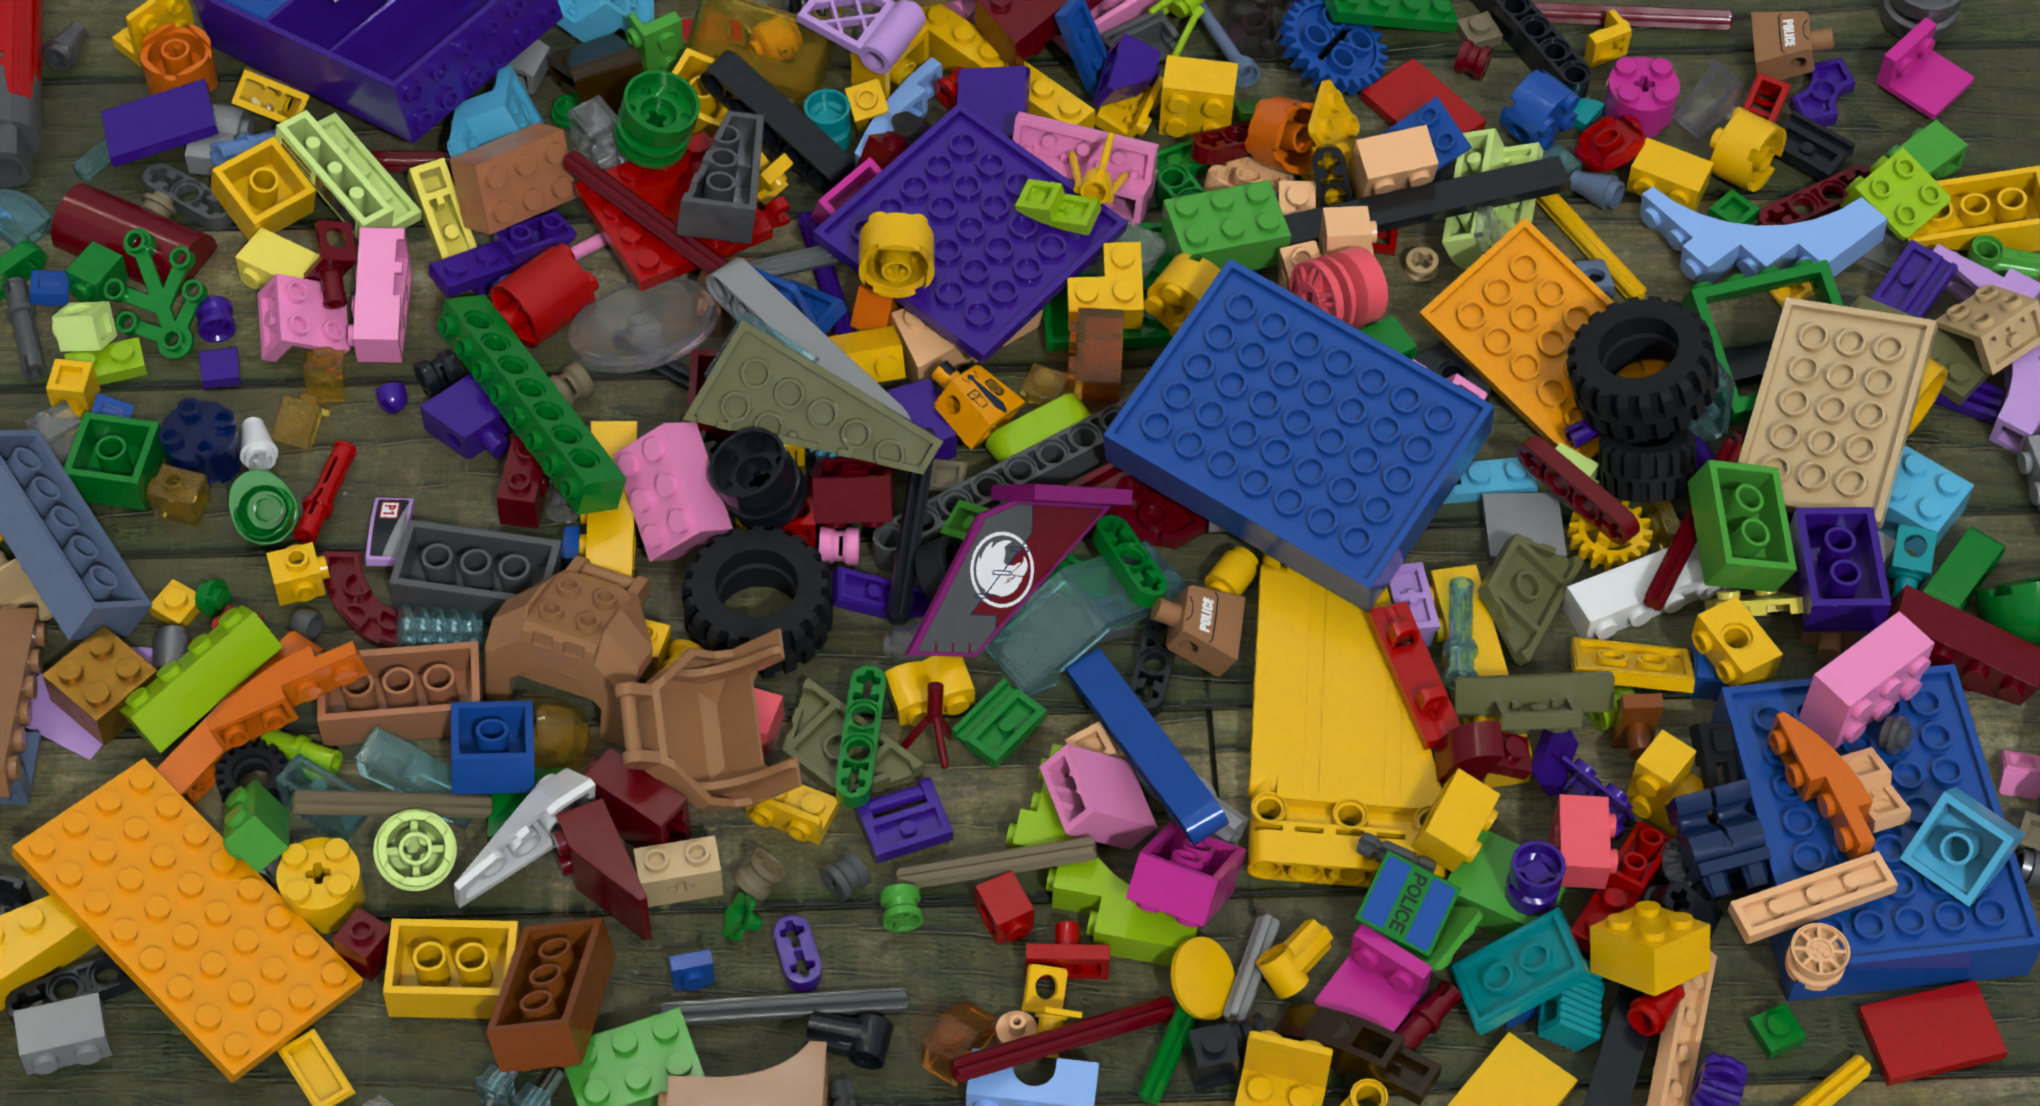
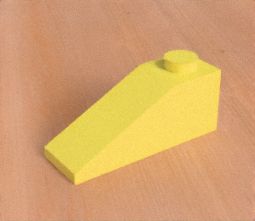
M445 158L409 168L408 184L416 205L422 211L421 218L440 260L477 248L471 229L464 227L456 188Z

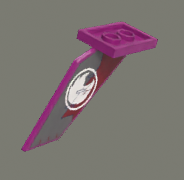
M1046 484L992 485L991 501L1007 502L978 513L975 516L904 655L977 657L1111 506L1132 505L1133 490Z

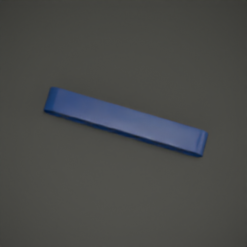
M1096 647L1064 668L1078 693L1194 846L1229 824L1228 818L1214 796L1099 647Z

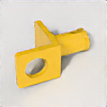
M1039 964L1028 965L1022 1011L1035 1013V1017L1039 1018L1037 1033L1062 1026L1064 1021H1068V1018L1082 1019L1083 1012L1063 1009L1068 971L1064 968ZM1043 975H1049L1055 982L1054 994L1048 999L1040 998L1036 992V982ZM1057 1053L1047 1057L1057 1059L1060 1058V1054Z

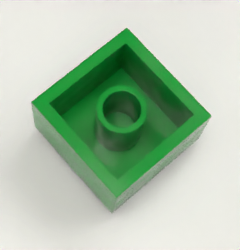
M84 412L64 470L85 502L146 510L167 450L160 423Z

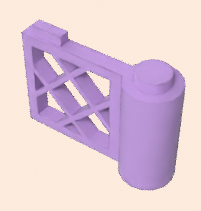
M809 0L798 13L796 21L859 55L862 63L872 72L886 74L926 23V17L922 8L917 3L907 0L897 2L893 0ZM873 3L882 9L879 13L863 15L860 4ZM854 6L856 16L838 17L836 7ZM829 8L832 19L820 21L811 16V13L814 10ZM860 25L862 35L858 40L844 34L842 27Z

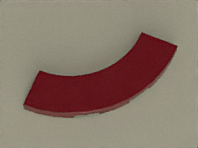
M323 551L330 578L324 579L328 596L340 618L352 631L379 648L431 645L433 633L432 618L411 616L397 611L390 606L383 605L373 595L365 579L362 552Z

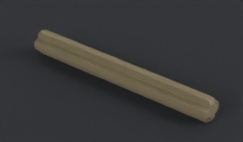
M296 790L291 796L292 812L294 814L393 816L398 812L408 809H423L433 812L440 817L487 818L492 814L493 808L492 798L488 794L452 795L447 793Z
M1087 836L902 866L896 871L897 884L907 883L918 888L999 876L1009 871L1018 873L1086 862L1097 858V846L1094 838Z

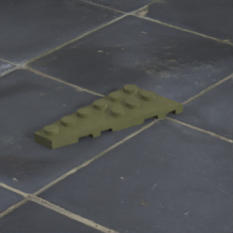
M744 319L682 419L737 432L748 428H765L777 434L780 440L786 444L873 462L878 465L922 475L943 443V440Z

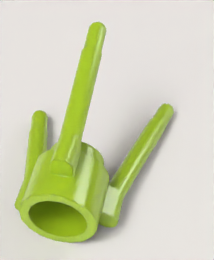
M1161 0L1149 9L1150 15L1163 10L1165 16L1169 12H1172L1179 18L1191 16L1171 56H1179L1197 20L1205 13L1204 8L1201 7L1205 0Z

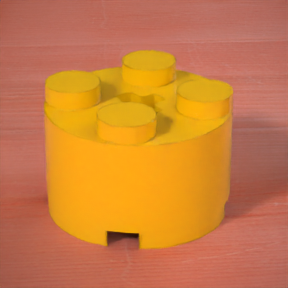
M1737 107L1725 128L1719 127L1716 129L1710 140V147L1714 148L1712 158L1710 159L1711 162H1714L1711 174L1744 190L1757 192L1766 184L1775 170L1774 167L1770 166L1774 155L1781 157L1784 151L1787 137L1786 130L1778 124L1744 108Z
M881 211L872 213L859 234V278L865 285L866 281L873 287L874 293L888 298L910 297L915 295L916 289L924 284L925 288L928 287L933 281L935 274L934 234L928 225V219L922 214L911 215Z
M1183 253L1175 256L1147 291V298L1144 301L1145 310L1169 329L1172 338L1221 271L1215 264L1204 258L1199 262L1189 259L1192 254Z
M311 838L299 843L290 844L289 848L282 853V859L278 864L276 872V882L280 896L285 905L293 913L302 917L318 934L339 931L358 907L360 909L364 907L366 890L359 861L344 839Z

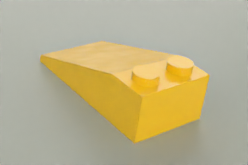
M2040 165L1936 181L1950 195L1951 200L1945 208L1907 239L1908 244L1912 239L1928 249H1934L1937 244H1940L1949 250L1969 251L1973 240L1977 236L1990 235L2000 240L2003 246L2028 252L2040 251Z

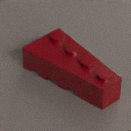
M976 0V29L1009 66H1024V60L1032 54L1038 55L1045 49L1046 42L1056 34L1062 35L1054 15L1067 0ZM1103 0L1085 1L1091 11Z
M1905 585L1891 600V608L1886 620L1899 611L1935 643L1929 657L1931 661L1930 666L1955 664L1963 689L2019 706L2039 689V646L1909 585Z

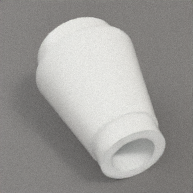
M258 417L247 418L241 425L240 460L250 471L255 469L267 471L275 465L278 449L264 425V421Z

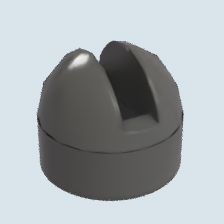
M303 608L297 610L290 618L291 631H297L313 642L322 630L324 617L321 613L311 609Z

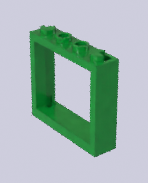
M1804 259L1794 263L1791 268L1779 270L1778 266H1772L1761 270L1754 276L1745 277V274H1736L1726 278L1722 283L1713 285L1710 281L1700 282L1690 287L1689 293L1680 302L1683 308L1687 306L1697 312L1699 318L1703 319L1709 327L1720 377L1719 386L1716 389V396L1713 401L1722 426L1750 420L1758 393L1743 397L1739 396L1707 304L1810 282L1817 302L1844 306L1827 260L1813 262L1812 259Z

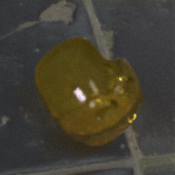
M540 703L533 706L536 716L534 762L540 768H568L583 761L590 742V729L583 713L573 706L559 703ZM541 756H547L549 760H543Z

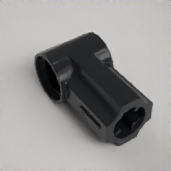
M813 1010L807 1025L805 1046L809 1041L827 1042V1053L848 1057L849 1061L858 1067L877 1070L884 1066L894 1025L888 1019L875 1014H863L858 1019Z

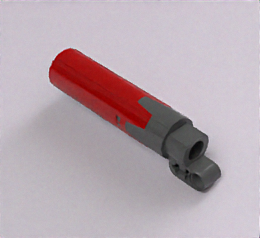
M0 0V187L3 188L18 187L27 183L32 178V158L39 152L42 145L44 0Z

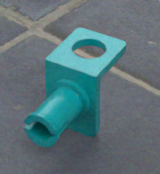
M1904 524L1898 526L1892 562L1885 571L1887 580L1894 581L1891 600L1905 585L1917 589V586H1922L1930 576L1937 540V532L1935 530ZM1911 536L1920 537L1926 544L1925 553L1919 557L1910 556L1904 549L1905 540Z

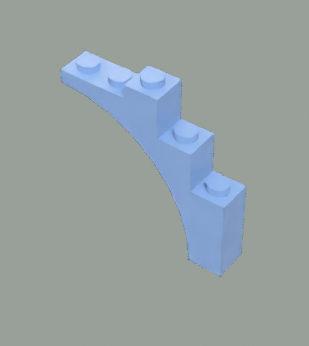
M1653 186L1642 194L1639 215L1649 228L1655 229L1666 238L1674 250L1681 251L1679 267L1688 279L1697 283L1710 281L1711 284L1715 283L1736 266L1742 274H1745V277H1750L1772 266H1778L1779 270L1791 268L1794 263L1804 259H1812L1813 262L1827 260L1832 275L1835 277L1883 241L1888 218L1860 197L1844 208L1814 220L1787 225L1760 226L1732 223L1699 214L1674 202Z

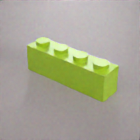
M241 605L239 608L235 607L225 612L218 620L219 625L209 634H202L195 638L188 645L187 653L177 661L172 660L159 669L156 674L157 678L146 688L140 687L127 697L126 705L119 711L148 746L159 753L163 752L283 648L263 621L251 609Z

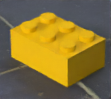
M392 918L383 996L388 1016L491 1019L520 938L518 921Z

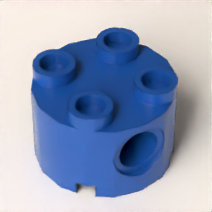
M1537 69L1527 76L1515 89L1510 97L1515 102L1511 109L1507 106L1503 108L1499 124L1501 128L1523 144L1539 142L1544 151L1543 155H1545L1553 146L1554 137L1561 130L1567 132L1577 120L1578 115L1573 111L1580 101V96L1545 69H1541V72Z

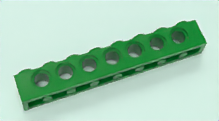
M486 295L445 299L442 313L437 322L440 335L444 337L456 353L458 359L462 361L472 374L474 380L478 382L490 398L491 403L496 406L509 427L514 430L527 451L532 454L575 513L580 515L618 509L627 478Z

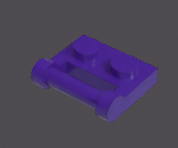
M930 777L917 780V785L870 799L864 806L853 808L876 864L953 840V829ZM920 800L924 802L923 804L875 819L873 815Z

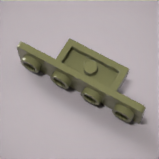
M1612 672L1456 677L1454 679L1453 708L1457 717L1495 716L1497 722L1501 724V730H1506L1512 734H1526L1530 732V729H1546L1553 733H1564L1569 731L1570 728H1582L1583 713L1611 712L1613 710L1615 677Z

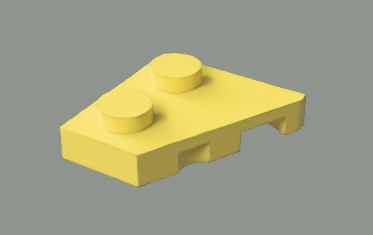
M1723 590L1716 592L1717 598L1704 600L1705 611L1737 596L1752 616L1768 615L1769 612L1788 611L1791 614L1803 613V597L1778 590L1776 592L1754 590L1755 594L1741 596L1740 590Z

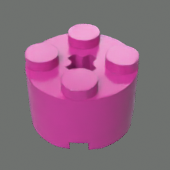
M1622 57L1618 59L1609 75L1603 102L1605 103L1604 118L1614 116L1615 120L1624 119L1622 115H1631L1639 120L1646 138L1655 137L1666 126L1668 128L1672 123L1680 92V82L1676 73L1672 70L1671 62L1664 58L1653 59L1648 57Z

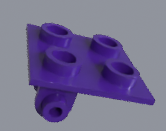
M1564 755L1562 760L1571 775V779L1565 781L1561 794L1609 797V813H1615L1617 821L1614 839H1620L1627 829L1623 825L1626 820L1633 826L1636 824L1631 812L1633 806L1627 801L1629 799L1628 796L1612 783H1609L1606 787L1603 786L1602 782L1596 777V771L1583 760L1578 758L1575 762H1572Z

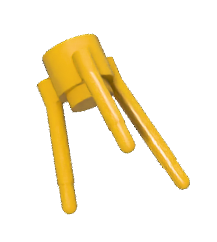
M1110 132L1107 135L1099 166L1088 170L1084 174L1083 179L1076 153L1073 150L1068 153L1075 181L1073 191L1081 196L1099 198L1100 204L1105 202L1111 204L1115 193L1129 176L1127 172H1123L1112 184V178L1106 171L1113 146L1114 133Z

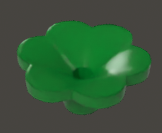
M739 892L735 896L733 903L727 907L724 913L723 937L738 942L747 929L754 932L759 930L762 918L753 913L756 903L754 896L747 895L744 892Z

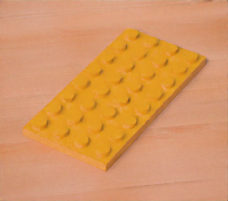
M145 758L12 846L11 855L232 1084L362 988L363 978L302 917L293 913L285 905L281 896L259 873L243 859L236 860L228 853L223 844V837Z

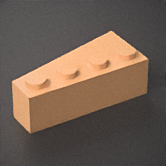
M904 308L891 312V326L894 325L901 340L905 369L912 383L928 378L933 383L935 380L931 377L932 373L946 360L956 370L972 360L975 363L978 362L908 309ZM1043 309L1007 341L1003 347L1043 325Z

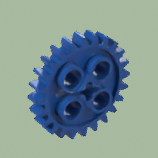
M1299 0L1298 3L1294 2L1281 20L1283 25L1278 30V33L1283 37L1279 41V45L1287 47L1283 56L1294 59L1290 67L1291 69L1300 68L1303 71L1300 75L1301 79H1305L1308 76L1312 78L1313 88L1319 83L1321 84V81L1331 80L1342 95L1347 91L1351 97H1354L1358 91L1362 93V90L1369 88L1378 81L1386 70L1384 64L1387 62L1388 57L1383 53L1387 49V45L1379 43L1383 34L1373 32L1372 28L1374 26L1332 22L1324 0ZM1343 30H1347L1348 33L1343 40L1339 41L1323 60H1319L1318 57L1334 42Z

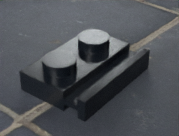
M1794 110L1790 118L1785 120L1780 126L1787 133L1784 151L1781 157L1774 156L1822 181L1837 173L1847 157L1853 154L1856 144Z

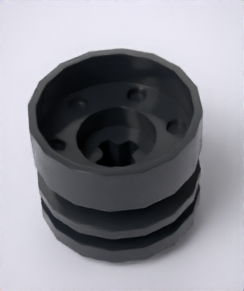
M748 428L728 437L713 453L709 465L710 481L744 527L753 530L752 526H764V530L770 531L774 527L782 528L794 520L805 507L809 495L808 479L777 434L765 428Z

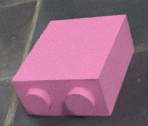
M1066 744L1039 766L1066 834L1076 837L1091 836L1096 842L1130 850L1158 828L1130 761Z

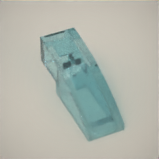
M375 727L355 756L359 775L394 790V792L452 794L451 768L421 749L378 727ZM441 817L445 821L463 829H466L473 819Z

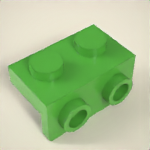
M674 11L646 24H643L634 12L628 14V29L625 30L628 43L637 49L644 71L662 70L672 72L684 53L682 20Z

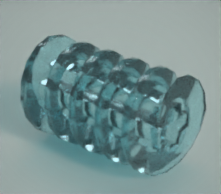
M403 605L399 609L396 623V642L398 647H401V644L417 646L478 641L479 648L481 646L483 618L479 610L475 615L471 608L463 609L460 614L455 607L448 608L445 613L440 607L436 606L429 613L424 606L416 607L414 612H412L411 607L408 605Z

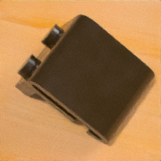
M614 33L547 55L546 57L547 66L554 83L557 86L562 85L564 91L576 98L584 131L589 135L614 126L625 87L633 77L644 72L637 49Z

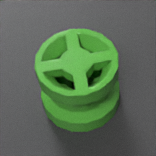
M900 883L890 885L880 892V905L885 909L882 921L883 927L886 930L898 933L908 932L922 925L923 911L918 907L921 896L920 889L917 886Z

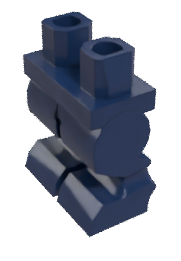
M1749 778L1716 786L1711 790L1705 789L1674 797L1665 806L1669 823L1677 831L1676 840L1681 844L1684 861L1690 870L1692 884L1700 883L1707 900L1710 902L1733 894L1727 877L1730 874L1739 872L1745 892L1761 889L1769 884L1765 863L1772 857L1768 846H1766L1764 831L1760 819L1753 814L1747 813L1745 809L1748 799L1751 798ZM1707 814L1714 819L1716 826L1709 823Z

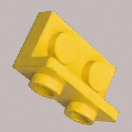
M802 784L798 788L757 805L745 807L746 817L759 826H771L787 832L795 840L801 842L810 841L820 845L840 808V803L836 797Z

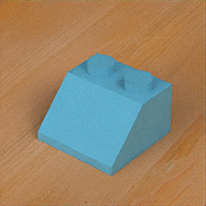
M1954 787L1943 792L1905 849L1900 860L1970 907L2002 870L2026 834L1959 788Z

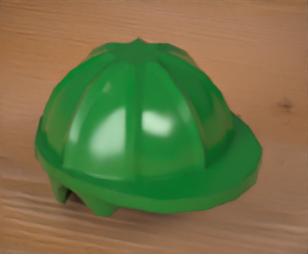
M255 469L244 472L236 478L229 491L231 518L237 532L245 540L263 546L280 543L293 532L299 518L298 502L285 482L271 471Z

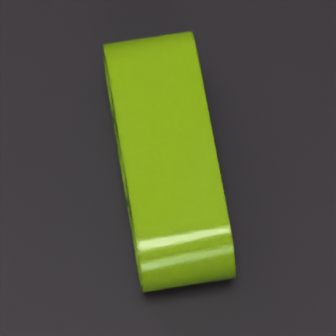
M1068 393L998 428L988 437L985 446L997 463H1000L1091 416L1092 413L1076 394Z

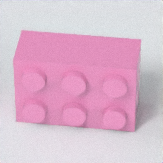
M663 423L613 454L616 465L627 478L624 488L649 562L683 559L709 544L710 540L720 534L723 536L730 530H733L723 498L710 481V460L697 423Z
M1900 611L1814 674L1799 719L1824 739L1834 750L1845 741L1853 743L1863 734L1866 725L1874 719L1877 722L1882 721L1890 714L1895 706L1894 704L1903 698L1905 701H1908L1917 694L1922 687V682L1920 681L1922 674L1931 664L1929 657L1935 643Z

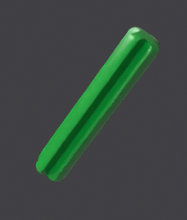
M1179 1003L1138 1090V1098L1152 1106L1159 1104L1187 1043L1188 1030H1192L1197 1019L1184 1011Z

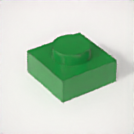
M1731 189L1709 208L1708 216L1726 222L1750 225L1758 218L1760 208Z
M1786 1003L1749 1018L1747 1023L1749 1031L1768 1060L1803 1045L1807 1038V1035Z

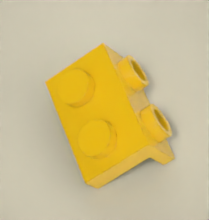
M1159 75L1152 87L1147 85L1136 97L1097 107L1094 125L1105 132H1112L1134 138L1136 134L1141 137L1151 124L1152 118L1148 116L1150 110L1153 111L1161 101L1162 92L1159 90L1163 83V77Z

